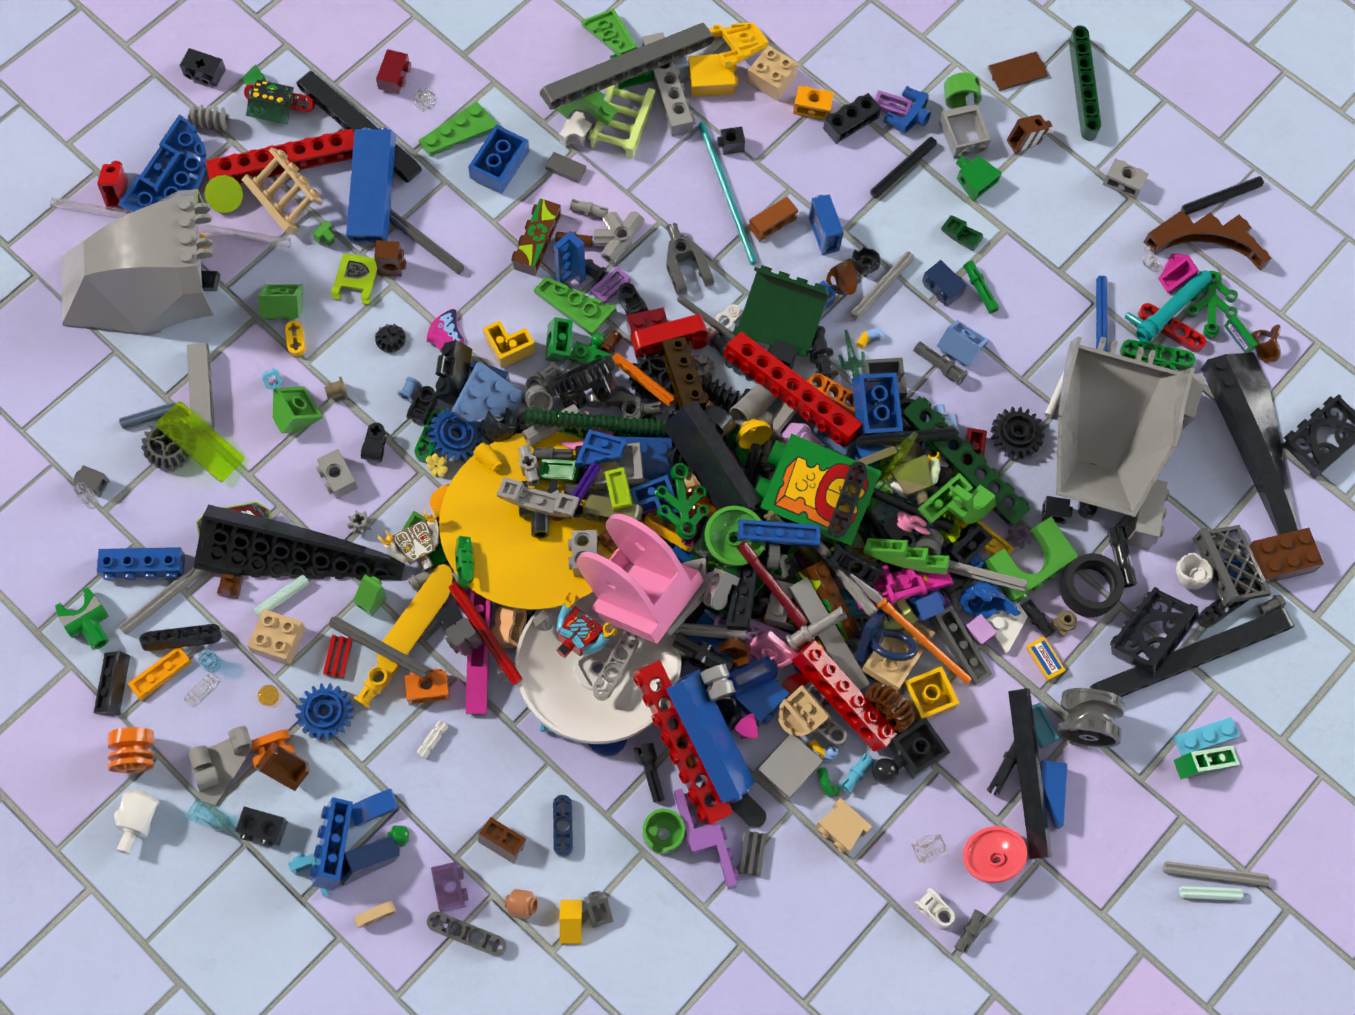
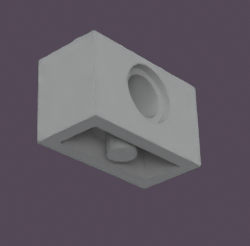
M1115 158L1102 185L1136 200L1149 173Z
M339 449L317 459L319 466L316 469L321 478H326L327 483H325L329 494L334 493L336 499L358 489ZM335 472L340 473L337 477H331Z

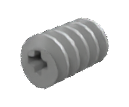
M192 104L188 113V121L195 128L201 127L206 129L208 127L210 130L215 128L217 131L222 129L226 132L230 125V117L224 107L219 112L218 107L215 106L214 110L211 111V106H207L205 111L203 105H200L199 109H197L196 104Z

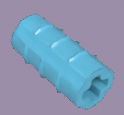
M270 369L263 373L262 380L266 388L273 390L280 387L282 378L278 370ZM275 375L276 381L269 383L268 377Z

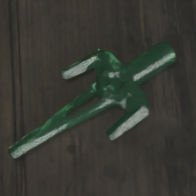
M845 330L848 361L844 362L842 355H839L841 367L845 370L851 369L852 376L855 378L860 375L859 368L862 367L864 360H866L865 353L862 351L861 360L857 359L848 330ZM849 347L851 348L853 357L850 356Z

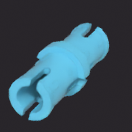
M864 753L859 762L851 767L850 773L840 784L841 789L850 794L857 783L865 778L866 772L874 764L875 760L870 755Z

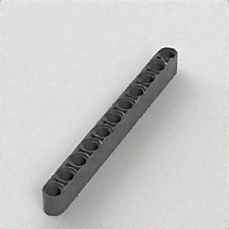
M700 23L544 86L539 94L549 109H557L706 48L714 42L715 37L705 23Z

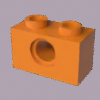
M433 669L430 671L429 676L424 679L412 672L410 675H405L406 698L409 705L450 700L449 681L446 671ZM426 682L433 683L432 687L427 690L422 688L423 684Z

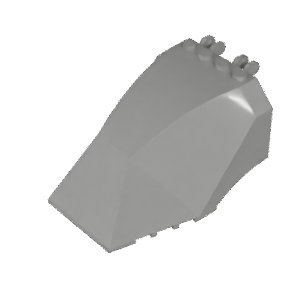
M198 189L177 191L155 204L127 214L101 228L61 256L63 326L94 327L100 330L112 329L119 332L129 331L137 332L138 334L159 333L164 328L187 320L214 316V312L202 289L201 259L213 257V250L200 249L212 246L213 240L208 237L200 238L199 224L209 223L212 220V217L208 214L211 205L203 202Z
M1076 337L1070 342L1064 365L1058 415L1056 495L1135 517L1150 489L1156 482L1157 477L1168 462L1167 460L1178 445L1195 368H1189L1181 372L1153 365L1156 353L1153 350L1149 352L1146 363L1141 361L1144 353L1142 347L1138 348L1135 359L1115 354L1118 344L1116 340H1113L1111 343L1110 351L1106 352L1103 351L1106 344L1105 337H1101L1098 349L1080 345L1082 337Z

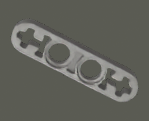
M623 631L594 683L593 695L596 699L600 701L609 699L640 644L641 637L635 635L636 640L632 639L629 647H627V636H631L632 633ZM623 650L627 652V658L624 660L618 659L616 657L618 651ZM609 668H615L618 674L615 677H609L606 671ZM606 680L608 682L606 685L607 693L599 694L598 688H602Z

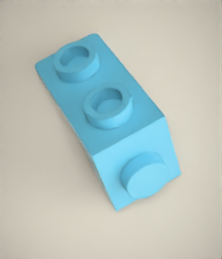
M313 853L307 856L305 854L298 855L293 858L292 862L288 863L290 871L295 875L312 868L313 864H316L317 858L314 857ZM320 888L325 898L330 896L329 889Z

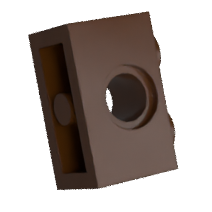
M376 240L374 258L379 275L402 277V271L406 269V258H404V249H401L400 243L398 241Z

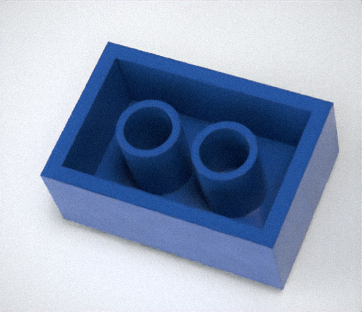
M495 125L468 166L470 179L502 194L529 153L528 139L499 125Z
M897 373L861 374L853 378L852 388L856 419L863 423L858 437L902 432L903 425Z

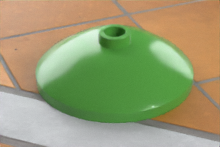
M728 506L718 510L711 516L705 528V543L709 552L715 559L729 566L749 564L737 550L738 545L743 541H737L736 543L730 541L731 537L736 538V540L738 538V520L761 521L753 511L741 506ZM748 542L759 557L766 543Z

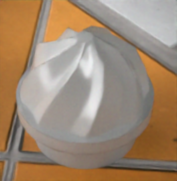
M545 610L532 619L535 623L534 627L538 630L548 631L553 626V618Z

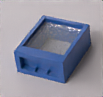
M830 194L818 195L811 200L808 218L821 254L825 255L840 251L844 232Z

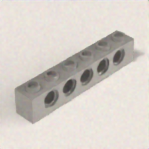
M664 33L643 36L642 47L665 38ZM675 60L652 69L653 82L671 136L692 132L693 124H695L694 114L689 111V99L684 96V84L679 81V69L674 66Z

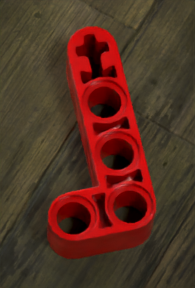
M700 314L637 330L631 334V340L637 355H646L660 351L662 340L685 336L686 342H690L692 348L696 350L706 347L709 343L708 331Z

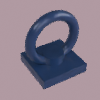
M879 608L877 613L864 626L855 659L863 663L874 650L878 655L889 660L908 661L917 655L918 646L913 638L901 631L882 629L887 613ZM884 637H893L905 642L910 650L905 653H895L881 647Z

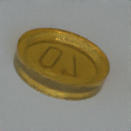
M265 685L258 691V700L265 706L274 705L279 699V692L272 685Z

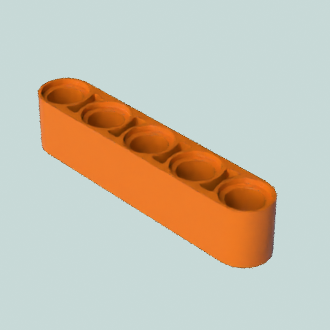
M819 373L813 374L806 380L811 385H813L812 381H814L819 391L856 418L852 391ZM829 391L834 394V397L829 394ZM846 401L851 404V407L846 404Z

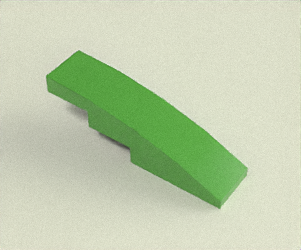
M868 538L864 548L865 554L881 561L922 572L947 574L950 563L949 556L929 555L928 548L908 547V540Z

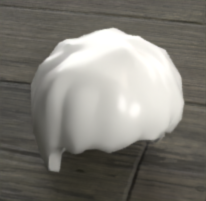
M1196 553L1184 555L1177 562L1175 569L1179 584L1186 589L1198 590L1208 585L1213 579L1214 574L1209 562Z

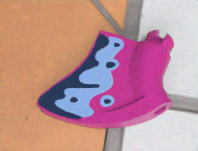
M450 309L438 316L428 329L426 342L435 344L440 352L444 343L454 340L464 341L458 330L457 311L455 309Z

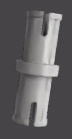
M572 199L570 203L571 211L583 213L588 217L591 215L603 219L609 210L607 207L595 205L590 201L587 203Z

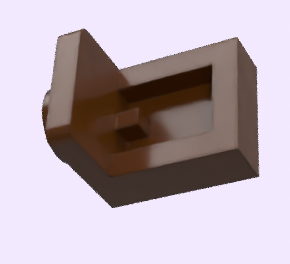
M728 638L726 641L718 643L719 652L732 656V661H734L732 664L733 668L750 665V644L739 641L738 638Z

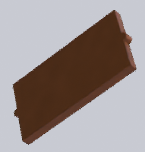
M1037 51L988 65L992 81H995L999 91L1048 77L1044 62L1041 61Z

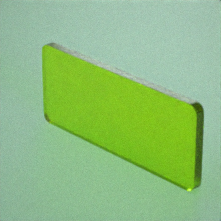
M178 401L156 423V427L219 482H224L244 461V456L181 401Z
M913 432L895 447L896 454L883 458L877 469L882 471L877 483L905 460L918 433Z

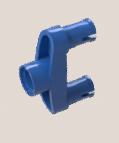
M906 86V89L903 90L902 96L915 103L905 117L901 118L888 112L883 120L884 123L897 128V131L904 134L912 129L916 123L925 126L931 116V111L925 109L929 94Z

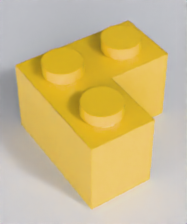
M500 320L483 328L484 339L501 369L536 353L535 343L527 328L508 335Z

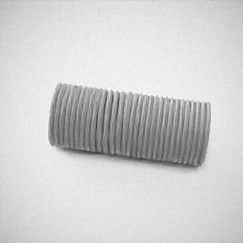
M757 384L730 409V415L735 423L741 427L744 422L757 419L778 397H775L762 385Z

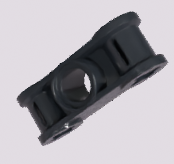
M837 542L835 544L836 548L830 557L827 556L825 559L826 562L849 575L853 574L874 589L876 587L875 583L880 576L885 574V569ZM855 563H860L857 568L851 567Z

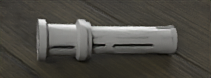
M838 607V609L811 625H803L794 634L786 635L791 648L796 652L798 647L807 642H813L815 636L846 619L847 616L842 611L843 609Z

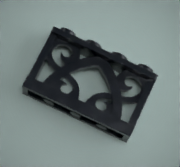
M1340 394L1335 398L1330 396L1323 403L1324 407L1322 409L1319 407L1310 414L1312 417L1310 420L1304 419L1299 423L1296 432L1291 430L1284 437L1286 441L1281 445L1310 471L1309 474L1314 479L1355 444V426L1346 422L1349 419L1355 425V410L1341 398ZM1332 408H1337L1343 414L1342 421L1338 420V412H1336L1335 416L1331 415L1330 410ZM1324 414L1325 418L1318 419ZM1325 426L1335 427L1334 437L1339 447L1327 442L1318 444L1317 428ZM1309 427L1308 433L1303 432ZM1341 429L1343 430L1342 433L1346 434V438L1340 437ZM1298 438H1303L1305 440V443H1301L1300 445H1309L1310 448L1306 450L1301 449L1296 444V440ZM1319 448H1328L1329 453L1326 454L1323 451L1324 449L1320 451ZM1312 453L1316 463L1307 454Z
M1154 587L1151 592L1146 593L1142 604L1134 609L1130 620L1124 622L1120 633L1112 638L1110 642L1112 655L1121 657L1155 677L1198 620V606L1192 603L1189 605ZM1157 602H1162L1168 608L1166 612H1163L1161 605L1159 609H1153ZM1172 608H1174L1182 613H1176L1171 611ZM1163 621V630L1167 636L1165 638L1154 637L1145 641L1142 626L1152 622ZM1168 621H1170V622H1169V625H1170V624H1175V625L1173 626V628H1168V627H1167V622H1168ZM1130 640L1133 642L1131 645H1129L1130 648H1135L1138 645L1139 648L1133 651H1129L1125 649L1123 646L1126 644L1127 641ZM1153 643H1159L1160 645L1158 648H1155ZM1143 652L1149 658V660H1146L1138 656V654Z

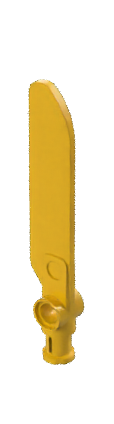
M442 564L434 569L382 641L383 643L408 656L451 594L449 586L453 583V575L449 566ZM378 653V665L370 670L368 678L364 682V688L358 696L353 698L367 709L370 708L369 704L376 694L379 695L383 689L389 686L390 679L400 667ZM377 675H384V679L381 682H374Z

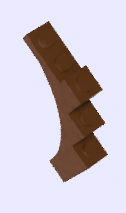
M1181 210L1150 231L1144 240L1145 245L1155 255L1178 244L1207 242L1222 245L1241 253L1259 270L1265 268L1271 260L1268 252L1256 242L1254 237L1248 234L1252 227L1240 214L1222 225L1219 219L1214 217L1211 212L1193 223L1191 218Z

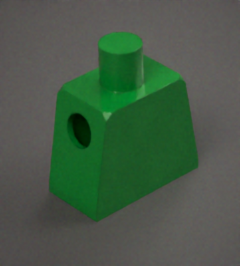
M962 156L956 162V165L961 168L957 180L973 202L1000 180L1002 172L979 156L971 162Z

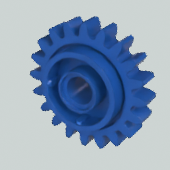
M448 408L445 409L444 414L439 412L437 414L438 418L434 417L432 419L433 424H430L428 427L431 430L428 437L433 438L429 444L436 445L433 451L440 450L439 457L446 454L447 461L452 456L455 462L459 460V457L463 461L466 460L467 456L471 458L477 445L482 443V440L478 439L482 436V432L477 431L481 425L474 424L477 420L464 422L453 413H450ZM451 431L457 432L459 438H454Z
M320 683L319 690L312 686V693L305 691L306 699L299 698L303 705L296 706V709L301 711L295 714L297 719H301L297 724L299 727H303L302 731L304 734L309 732L311 739L316 734L318 741H321L323 736H325L327 741H330L331 734L337 739L338 731L346 733L343 726H351L347 719L354 718L353 714L349 713L354 710V707L349 705L352 699L350 697L346 698L348 694L346 691L341 692L340 686L333 690L331 683H329L327 689H325L322 683ZM322 709H330L328 715L320 716V712Z

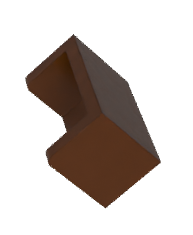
M274 742L258 762L261 773L293 791H296L310 772L309 762Z

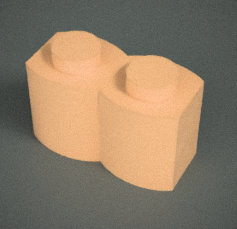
M504 605L498 606L492 633L502 648H517L526 623L527 610Z

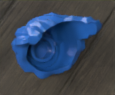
M978 582L966 586L959 600L966 614L976 617L982 614L985 619L994 614H999L1001 611H1005L1013 616H1018L1021 613L1017 610V606L1005 597L1000 589L992 583Z

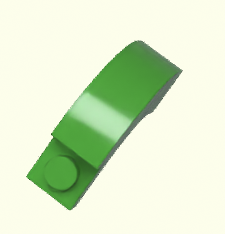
M600 91L555 109L566 118L573 110H584L606 126L618 111L604 100L606 95Z
M957 484L952 489L953 501L947 505L951 513L966 524H972L985 517L996 506V496L982 485H979L970 494Z

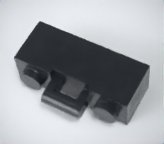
M458 340L444 343L441 349L442 355L438 356L435 373L439 376L435 385V396L449 405L456 403L468 380L472 348Z

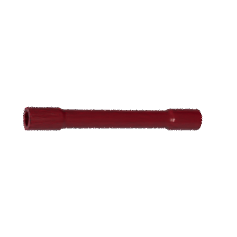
M744 541L738 545L737 550L785 608L796 626L801 628V626L807 624V618L795 606L763 565L748 542Z

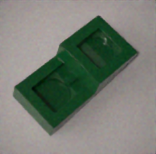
M950 215L941 227V230L947 236L972 251L976 249L983 239V233L967 227L966 221Z

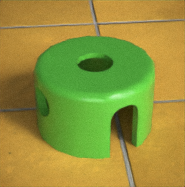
M968 72L957 73L948 77L944 82L945 104L950 109L967 106V96L970 93L974 95V104L978 105L981 102L980 80L975 74Z
M661 808L654 810L647 816L643 823L642 836L649 850L656 854L666 855L673 853L681 846L684 840L685 826L683 819L678 813L671 809ZM660 828L668 829L670 835L666 840L658 838L657 832Z

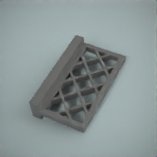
M1240 525L1208 530L1207 527L1199 529L1193 540L1201 558L1206 559L1213 568L1212 582L1224 607L1231 606L1234 602L1270 596V588ZM1236 532L1238 541L1228 537V533ZM1215 535L1221 538V543L1214 542L1211 536ZM1225 541L1235 546L1233 551L1223 547ZM1237 548L1245 551L1246 558L1235 553ZM1220 551L1230 556L1228 561L1221 558ZM1233 558L1243 563L1241 568L1231 564ZM1245 565L1253 568L1254 575L1243 570ZM1228 568L1238 573L1236 579L1228 574ZM1241 575L1251 580L1249 586L1239 581ZM1255 582L1260 585L1263 591L1259 592L1251 588L1253 583ZM1237 585L1246 590L1245 594L1238 595L1235 586Z

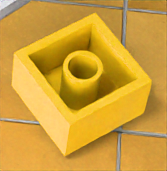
M942 666L906 680L901 686L906 699L913 706L912 710L915 712L914 716L917 723L925 718L931 720L953 711L960 704Z

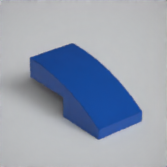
M387 789L353 804L351 815L355 825L361 826L377 817H383L399 807L392 789Z

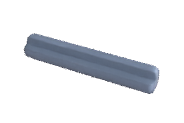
M175 402L121 417L119 423L122 429L176 414L178 413V407Z

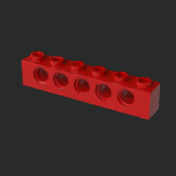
M816 641L802 647L791 659L873 752L886 747L898 734Z

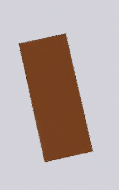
M787 196L749 220L751 224L749 225V230L760 242L795 221L798 209Z

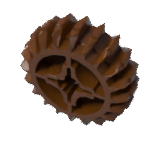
M878 682L870 686L864 693V696L898 734L903 733L913 723L915 719V712L912 710L913 706L909 704V700L904 698V695L898 692V689L895 690L891 685L887 686L886 683L881 684Z

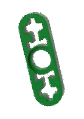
M434 409L430 413L416 444L414 452L417 460L420 462H426V458L434 454L433 450L436 445L433 444L431 446L429 444L431 440L426 438V434L431 431L428 427L430 424H433L432 419L434 417L438 418L437 414L439 412L444 414L443 409ZM426 443L428 445V454L425 453L423 456H421L420 451H424Z

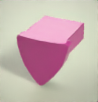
M753 713L742 717L733 728L740 735L741 739L758 738Z

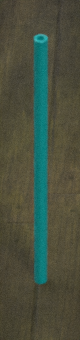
M700 122L698 124L748 260L750 265H754L757 263L755 254L705 122Z

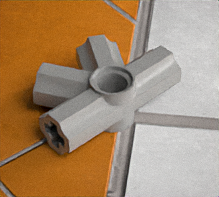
M611 211L603 218L607 229H595L594 245L606 246L601 253V257L606 262L615 264L624 250L631 246L633 237L645 222V219L636 211L630 212L624 222L617 212Z

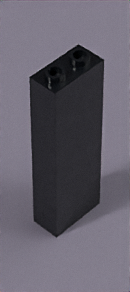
M697 401L684 405L663 427L700 485L705 487L706 494L717 511L728 506H741L755 512L757 510L756 506L762 500Z

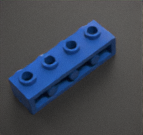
M181 547L98 549L97 573L107 581H113L116 578H124L125 580H136V578L155 580L157 577L173 580L184 574L185 553Z
M332 797L328 805L323 806L321 818L324 819L323 825H320L317 838H320V843L316 845L314 857L317 859L310 873V877L313 878L312 886L334 890L340 881L353 805L352 801Z

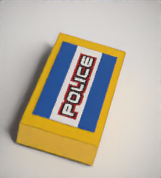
M1044 636L1026 646L1046 681L1066 671Z

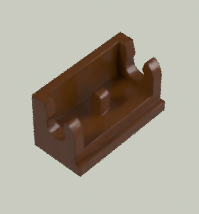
M492 817L489 818L478 837L480 844L513 864L517 860L519 852L523 850L526 841L525 837Z

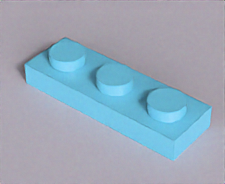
M1232 717L1176 735L1173 739L1180 755L1183 756L1190 752L1200 751L1236 739L1240 735Z

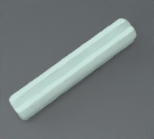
M304 575L299 576L255 607V613L260 617L263 609L272 611L308 586V580Z
M1179 887V897L1184 899L1240 901L1243 899V890L1240 888Z

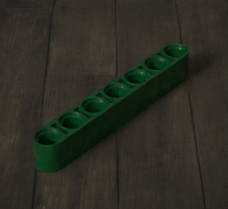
M1078 25L1074 27L1069 39L1070 56L1081 136L1087 141H1093L1101 128V117L1089 31L1085 26Z

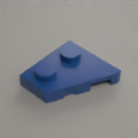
M589 429L576 459V466H588L593 462L601 464L620 461L627 446V440Z

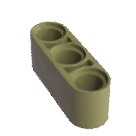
M588 495L582 511V517L590 521L606 524L611 515L623 514L640 522L643 508L638 504L632 503L633 507L613 511L610 498Z

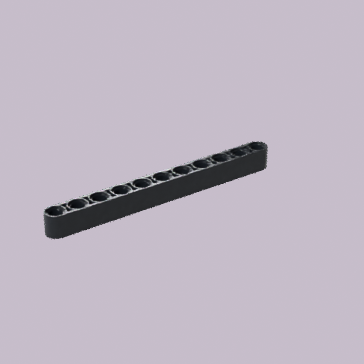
M1282 608L1174 651L1155 677L1148 674L1146 670L1136 666L1092 684L1090 689L1103 690L1123 697L1283 633L1295 625L1286 608Z

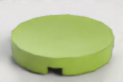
M226 175L216 176L206 185L205 199L215 211L229 213L236 210L242 203L243 189L233 177Z

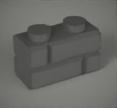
M465 617L457 621L456 625L453 624L446 629L448 637L445 640L456 654L460 652L466 656L473 651V648L477 649L483 645V640Z

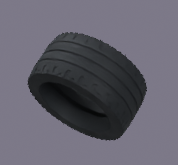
M1095 553L1085 554L1074 559L1063 572L1060 581V593L1066 606L1074 611V613L1085 617H1098L1109 612L1118 603L1124 591V578L1118 565L1109 557ZM1091 569L1103 575L1109 584V597L1102 602H1093L1082 597L1074 586L1073 578L1077 571Z

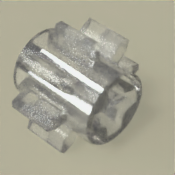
M425 88L424 91L419 89L416 92L414 102H416L415 106L419 110L425 112L426 108L428 110L434 108L437 99L434 97L433 91Z

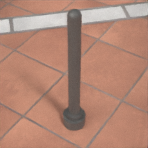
M678 296L677 301L695 315H702L706 323L728 339L732 340L736 336L735 333L685 297Z

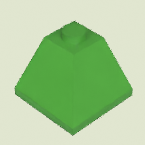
M305 386L275 388L273 390L272 418L281 434L298 432L323 418Z

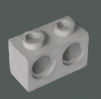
M597 530L572 531V539H568L569 551H572V557H569V570H573L574 577L583 576L576 564V560L581 553L592 552L598 554ZM582 542L588 543L585 546H579Z

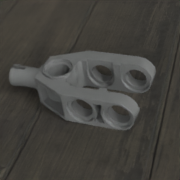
M673 223V227L671 224L667 225L666 230L671 240L668 245L666 269L677 296L687 293L686 283L678 262H683L689 258H692L693 261L695 260L698 267V275L702 277L705 287L714 285L713 276L702 248L688 236L682 237L677 223ZM680 248H681V249H684L685 251L680 252V251H678L677 249H680Z
M618 391L615 396L606 402L599 401L594 394L587 396V407L609 408V406L622 405L623 418H626V416H629L630 419L632 417L636 419L641 417L644 420L647 415L663 413L660 410L663 409L661 402L645 404L639 397L622 391ZM636 408V411L630 414V411Z

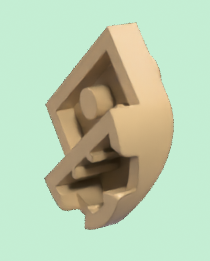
M801 685L787 699H784L779 706V723L791 735L804 736L810 734L831 717L805 685Z

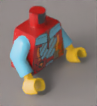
M571 592L566 593L564 596L566 604H563L557 621L558 639L562 642L556 649L557 653L566 658L571 651L578 656L601 651L609 641L610 635L618 633V628H614L610 632L609 627L613 623H606L602 627L577 606L572 607V604L577 603L579 598L575 596L572 602L569 600Z

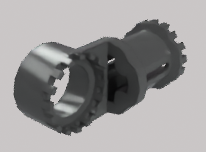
M552 361L548 367L537 371V373L529 377L526 381V391L533 382L546 387L551 380L561 376L563 373L560 368L558 369L557 363Z

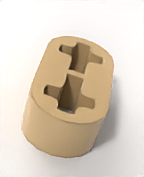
M389 901L356 915L354 920L357 928H362L391 916L396 910L393 902Z

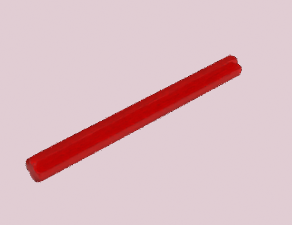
M458 582L452 583L449 586L450 592L511 684L517 685L523 680L522 676L464 589L460 587Z

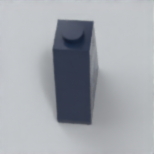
M392 836L345 852L340 876L342 886L395 862L400 856V849Z

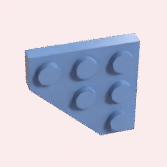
M478 362L453 406L451 413L464 422H471L485 418L488 411L491 412L492 416L504 414L507 407L512 411H516L525 394L486 365Z

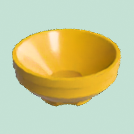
M751 419L748 422H744L737 435L738 444L742 449H750L752 443L763 445L771 437L772 429L767 422Z

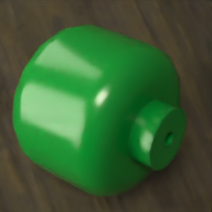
M394 825L391 827L390 832H387V837L392 836L399 847H403L409 841V830L406 826Z

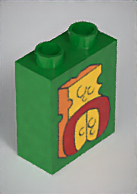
M791 433L786 444L776 440L767 463L777 466L771 481L760 477L755 491L762 500L757 514L764 516L768 514V511H772L785 523L821 525V541L833 546L839 542L849 548L852 545L882 471L866 465L867 475L847 532L841 538H834L828 532V525L851 464L857 461ZM858 466L856 469H852L855 471L854 478H849L848 480L856 481L859 474H863ZM846 486L845 491L849 496L856 494L855 486ZM841 504L839 512L847 515L850 512V507L847 504ZM835 516V518H838L839 521L836 526L832 525V528H834L835 533L838 534L839 531H843V529L840 528L841 522L843 520L847 522V519H840L839 517Z

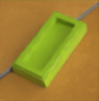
M621 467L605 471L613 511L633 507L625 468Z

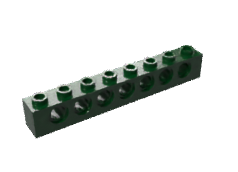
M918 396L901 413L902 418L915 431L954 427L952 425L949 426L945 422L946 419L940 412H935L931 408L932 404L925 397L921 398ZM920 414H927L929 422H923L920 419ZM958 430L955 439L926 441L936 453L939 452L940 457L957 474L960 473L973 487V490L979 485H982L990 492V484H995L998 487V493H993L996 496V506L992 510L1009 527L1014 526L1031 510L1028 507V501L1022 496L1019 497L1014 492V487L1008 482L1005 483L1000 478L1001 474L995 468L991 469L986 464L987 460L981 454L977 455L972 450V444L967 440H963L959 436ZM948 442H954L957 446V450H950L948 448ZM962 456L970 458V465H965L962 462ZM976 470L984 472V479H979L976 476ZM1005 498H1009L1012 501L1011 508L1004 505Z

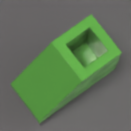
M364 575L353 599L355 605L371 617L387 599L382 582L374 576L370 578Z

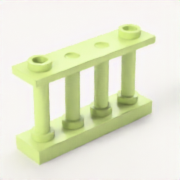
M617 84L606 89L607 96L605 101L618 110L617 113L635 117L636 122L629 125L611 120L607 126L629 132L630 137L623 140L602 134L601 130L605 124L597 120L594 129L590 130L588 139L591 140V148H595L598 140L623 147L626 150V158L633 159L655 101V90L648 88L646 95H639L617 89ZM614 96L640 102L642 106L640 109L634 110L613 104L612 101Z

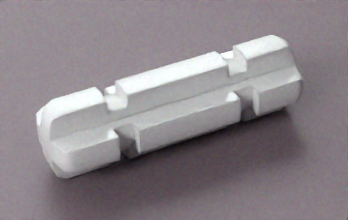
M439 720L436 723L435 729H432L424 740V745H421L417 750V754L420 757L426 759L429 756L430 750H433L441 739V734H444L448 729V725L445 722Z

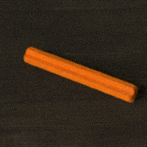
M619 353L612 357L619 369L666 405L671 406L674 403V395Z

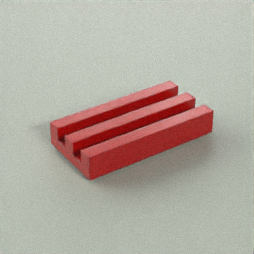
M332 635L323 670L324 676L344 679L353 639ZM336 641H338L332 672H329ZM343 643H347L340 673H336Z

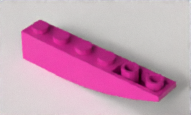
M470 588V600L491 630L492 601L482 597ZM484 642L477 649L473 648V651L467 655L466 714L487 715L490 651Z

